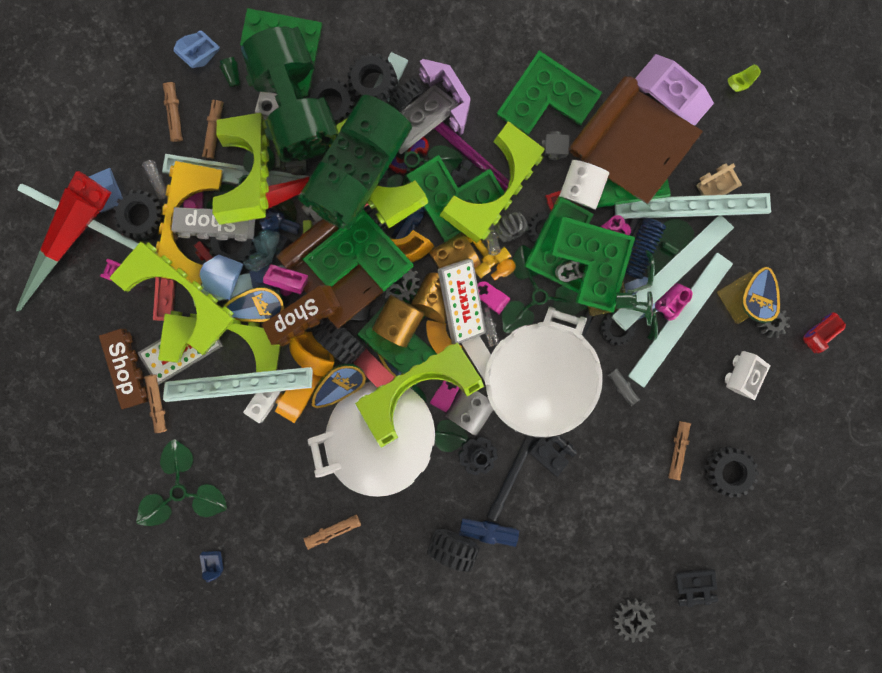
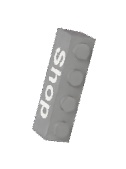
M174 207L171 230L178 234V237L190 238V236H197L199 239L216 237L218 240L235 238L237 241H246L254 237L255 219L219 225L212 213L213 209Z

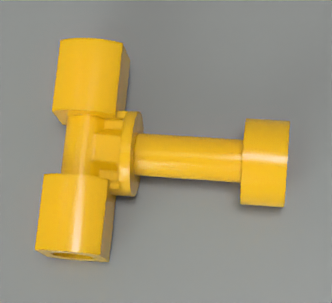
M466 236L469 243L473 242L483 256L480 259L482 261L481 265L474 268L475 273L480 279L491 271L490 268L497 263H502L511 257L505 247H502L496 253L493 250L489 252L481 240L476 243Z

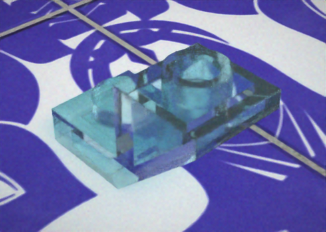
M263 230L258 234L259 236L252 239L258 253L250 255L249 259L243 262L247 270L258 272L272 262L280 237L278 232Z

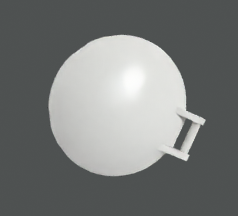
M549 307L544 322L522 326L512 331L509 336L501 340L496 346L487 364L485 385L487 397L493 410L509 427L529 436L551 437L561 435L576 428L591 414L599 400L602 389V369L594 348L582 336L587 318L572 316L557 311L556 308ZM553 318H556L575 324L577 326L576 329L562 324L552 322Z
M370 381L366 382L357 392L338 402L329 418L326 433L309 438L308 445L311 446L316 469L314 471L315 477L334 473L351 490L363 495L380 497L404 490L415 482L414 480L425 470L435 442V428L431 412L424 400L414 390L408 388L398 400L394 410L393 422L398 438L381 448L355 404L362 396L376 391L377 387ZM321 443H324L329 464L326 467H323L318 446Z

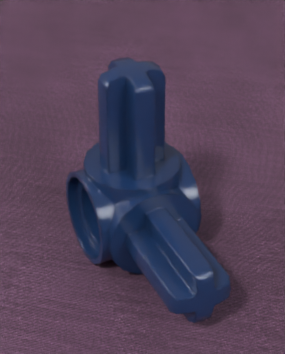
M267 209L266 217L262 218L259 222L263 230L276 233L285 230L298 234L301 228L299 223L285 219L284 213L275 209Z

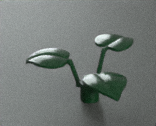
M443 145L435 146L428 152L429 159L439 155L449 173H451L452 169H456L463 160L457 151ZM414 151L402 153L405 155L404 163L407 167L405 175L411 169L417 168L420 162L425 163L429 161L420 158L418 153ZM393 175L387 181V187H400L409 184L406 176L403 178L401 175Z
M267 146L269 154L267 167L270 172L274 168L275 157ZM247 151L243 159V166L250 173L254 164V154ZM243 175L240 178L239 185L248 177V175ZM228 184L221 185L220 191H214L206 207L213 209V197L228 193L235 189V187ZM291 199L269 208L283 212L287 220L296 221L297 211Z
M521 245L513 256V261L516 265L513 273L520 280L529 277L535 290L531 294L532 302L524 306L520 301H512L505 306L502 312L503 331L505 333H512V331L522 326L532 325L534 314L528 309L535 305V303L543 305L547 300H554L553 308L572 316L587 308V305L576 303L578 293L564 286L556 289L555 297L548 296L545 290L538 288L532 277L538 275V273L524 266L532 249L525 245Z
M645 250L650 264L648 282L641 287L627 290V293H616V309L635 310L645 313L647 325L650 326L652 322L651 331L647 338L656 340L658 323L656 308H653L652 311V292L648 291L647 302H637V295H633L634 292L651 287L653 283L655 262L653 255L648 250ZM636 306H646L647 310L638 308Z
M411 386L410 388L427 403L423 390L417 386ZM442 420L437 424L435 445L441 451L452 452L457 450L469 438L465 430L451 420Z
M173 439L165 446L160 458L161 468L166 474L176 472V482L170 490V497L163 501V498L158 494L145 496L139 504L136 523L143 526H155L164 523L172 512L166 503L171 500L181 501L185 497L195 498L192 502V508L201 517H211L226 511L227 505L223 494L213 485H201L197 490V494L187 493L186 487L179 483V471L185 472L191 467L193 455L186 446Z

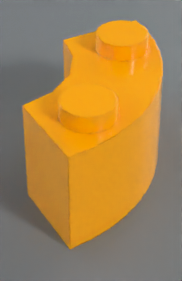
M414 230L402 239H391L411 262L423 258L434 247V244L429 239Z
M427 320V336L437 354L444 351L447 346L454 345L446 332V323L442 324Z
M305 332L303 335L291 339L289 345L291 355L302 368L311 367L313 374L316 376H325L333 368L334 356L317 342L312 332Z
M312 375V388L286 390L284 394L281 393L275 402L278 404L275 412L295 423L304 411L323 376Z

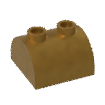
M462 232L429 252L438 268L466 259H473L474 268L481 265L476 252Z
M428 273L411 305L425 312L424 316L445 324L447 316L439 274Z
M390 294L372 330L397 345L407 347L425 312Z

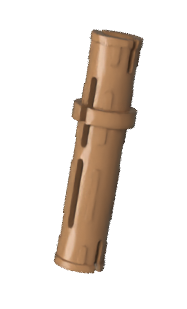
M163 83L165 95L163 102L167 110L170 141H182L178 111L179 100L176 96L175 83Z
M211 100L210 114L207 116L208 126L202 157L208 159L215 158L218 138L216 135L217 120L221 119L224 102L218 100Z
M157 374L144 376L151 410L149 415L153 420L154 433L167 431L164 419L165 410L162 408Z
M679 421L677 437L674 438L675 447L668 478L681 480L686 446L689 445L688 436L691 423Z
M356 514L331 527L319 529V532L304 538L305 545L309 550L321 543L326 544L329 542L328 540L361 526V522Z

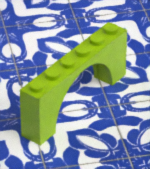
M262 113L217 120L216 135L223 147H240L254 154V164L248 177L230 192L213 197L212 213L219 225L266 217V209H268L266 193L269 192L266 177H269L267 162L269 161L267 151L269 139L264 130L267 126Z
M347 119L336 125L338 132H340ZM415 180L400 187H382L377 185L367 203L371 209L375 208L377 210L376 216L380 223H386L388 228L428 204V200Z
M509 121L493 141L504 153L510 169V180L504 195L493 202L485 204L469 203L454 195L440 214L442 218L476 243L480 239L485 240L491 232L489 230L491 224L496 225L501 218L499 214L501 210H506L512 203V200H510L513 194L517 195L522 189L521 182L524 179L527 181L532 175L533 171L531 168L534 165L538 166L544 158L541 154L545 149Z
M140 242L111 275L110 279L124 291L128 292L140 282L155 277L171 278L182 284L193 297L197 311L195 329L187 343L201 355H205L235 320L232 316L234 313L226 306L223 308L217 304L219 300L212 294L206 295L201 291L203 287L195 280L193 282L189 281L186 278L188 274L182 269L178 268L176 270L171 266L173 262L165 255L159 256L156 253L158 249L151 243L145 244Z
M171 311L170 314H165L158 360L181 362L183 352L188 345L187 341L195 329L197 314L190 313V317L182 316L183 312ZM234 320L227 329L239 334L250 345L256 360V373L277 371L281 346L271 345L264 328L260 327V323L248 322V325L240 324L241 321Z
M458 342L447 346L439 354L430 356L422 364L413 366L407 373L396 376L390 383L379 386L373 393L362 396L355 403L381 448L398 438L393 422L394 410L402 394L414 384L431 379L444 380L456 385L466 396L484 387L480 376Z

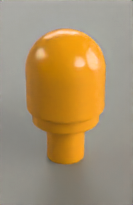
M506 259L499 263L496 267L497 270L491 274L492 278L496 281L501 276L504 278L510 275L515 270V262L511 259Z

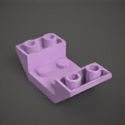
M657 54L635 78L638 81L640 92L645 95L647 93L651 94L667 109L694 126L714 104L704 85L675 61Z
M425 59L420 60L419 76L423 83H428L432 87L443 80L442 84L447 92L450 91L453 95L452 99L459 104V106L451 110L449 118L451 122L449 124L454 132L458 131L462 135L466 125L471 98L450 65Z

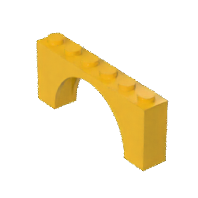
M175 161L174 166L171 165L169 177H172L171 185L168 184L166 188V196L169 197L167 204L164 203L162 215H165L164 223H160L159 234L162 235L161 241H157L156 248L158 250L156 253L161 257L165 255L173 262L171 266L176 270L180 268L187 273L188 276L186 278L189 281L193 282L195 280L202 285L199 274L203 265L188 259L175 242L173 231L171 230L174 207L179 208L186 199L197 193L220 191L223 171Z

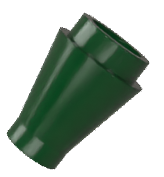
M234 57L220 60L219 67L229 86L235 87L240 85L238 61H235Z

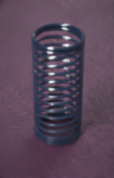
M647 217L643 218L642 225H640L641 229L638 230L639 233L636 234L637 237H635L633 246L642 250L632 247V250L640 254L631 251V254L639 258L630 255V258L637 262L629 260L628 262L635 266L628 264L627 266L629 267L626 268L625 272L627 275L637 279H644L642 273H646V271L642 269H648L644 265H650L645 250L654 254L653 250H656L654 246H658L656 242H660L658 238H662L659 234H664L663 231L666 230V226L663 223Z

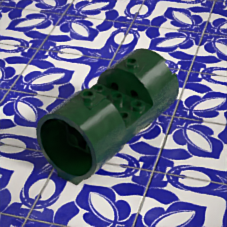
M298 26L294 28L273 27L252 35L241 47V53L248 73L246 80L249 86H253L257 92L277 93L275 100L279 107L267 117L265 121L267 128L264 130L267 138L273 140L279 159L283 162H290L291 159L303 161L328 150L327 146L334 142L339 132L324 97L320 99H303L298 83L304 80L310 70L315 69L302 32Z
M362 95L329 150L299 194L298 199L307 208L311 205V209L326 222L339 229H344L346 226V229L350 230L412 130L411 123L404 115L386 102L370 95Z

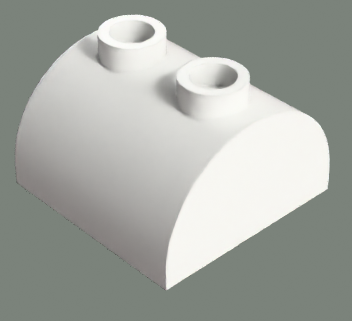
M572 160L559 196L570 202L596 210L609 172L586 162Z
M742 351L740 356L736 355L733 360V366H735L733 372L728 373L725 377L726 387L755 400L770 365L759 356Z

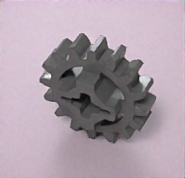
M411 268L399 278L400 281L403 280V289L399 284L395 285L393 283L382 292L387 293L385 299L387 300L390 294L402 301L405 298L408 302L410 301V295L415 297L414 289L419 290L420 288L416 285V283L420 282V278H415L418 275V271L412 272L413 268ZM412 280V286L408 291L406 287L407 283H409ZM392 291H398L401 295L394 294Z
M627 599V605L624 606L620 603L621 609H615L618 616H613V620L617 622L614 624V628L619 629L617 633L619 636L623 635L624 640L627 641L630 637L632 643L635 642V638L642 642L643 636L649 638L648 631L654 632L651 625H656V622L652 620L655 614L650 612V606L645 607L646 603L644 601H641L639 604L637 599H634L633 603ZM639 610H642L646 617L640 616ZM636 617L638 621H634V624H632L631 621ZM622 624L628 626L629 632L623 628Z

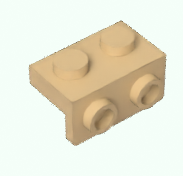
M727 163L716 169L717 173L712 176L708 173L699 178L701 182L696 186L701 195H726L742 186L733 170L735 167L734 163L730 166Z

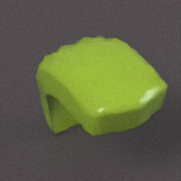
M754 64L746 70L732 75L728 78V83L735 92L743 91L755 82L761 71Z

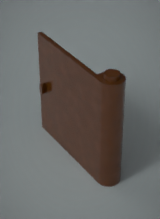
M625 76L573 141L568 150L582 162L608 171L609 180L648 205L703 131L640 92L638 81L631 76Z
M323 219L276 255L277 259L286 269L308 275V281L304 287L307 294L318 286L324 285V283L304 262L303 258L339 230V228ZM359 264L332 286V290L341 307L334 310L335 314L328 318L339 329L383 292Z

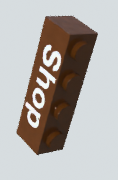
M320 285L264 322L262 326L271 345L285 346L291 342L290 339L303 335L308 327L318 325L322 318L335 314L334 310L341 306L332 287Z
M118 329L99 335L121 409L149 402L146 386L144 387L142 381L144 379L143 372L138 368L136 362L138 361V356L131 346L132 336L130 332H127L126 329Z

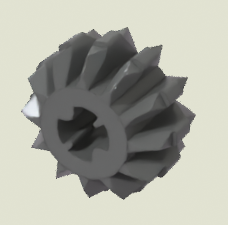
M513 212L502 217L494 226L502 242L515 240L528 230L527 221L520 212Z
M780 311L775 319L776 323L771 325V322L756 324L757 327H762L760 333H766L768 338L772 336L779 338L780 334H786L784 328L790 327L786 323L787 320H790V317H784L787 311Z

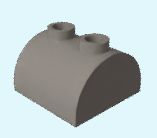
M460 390L445 416L477 436L492 413L493 408L489 399L480 392L476 391L466 396Z

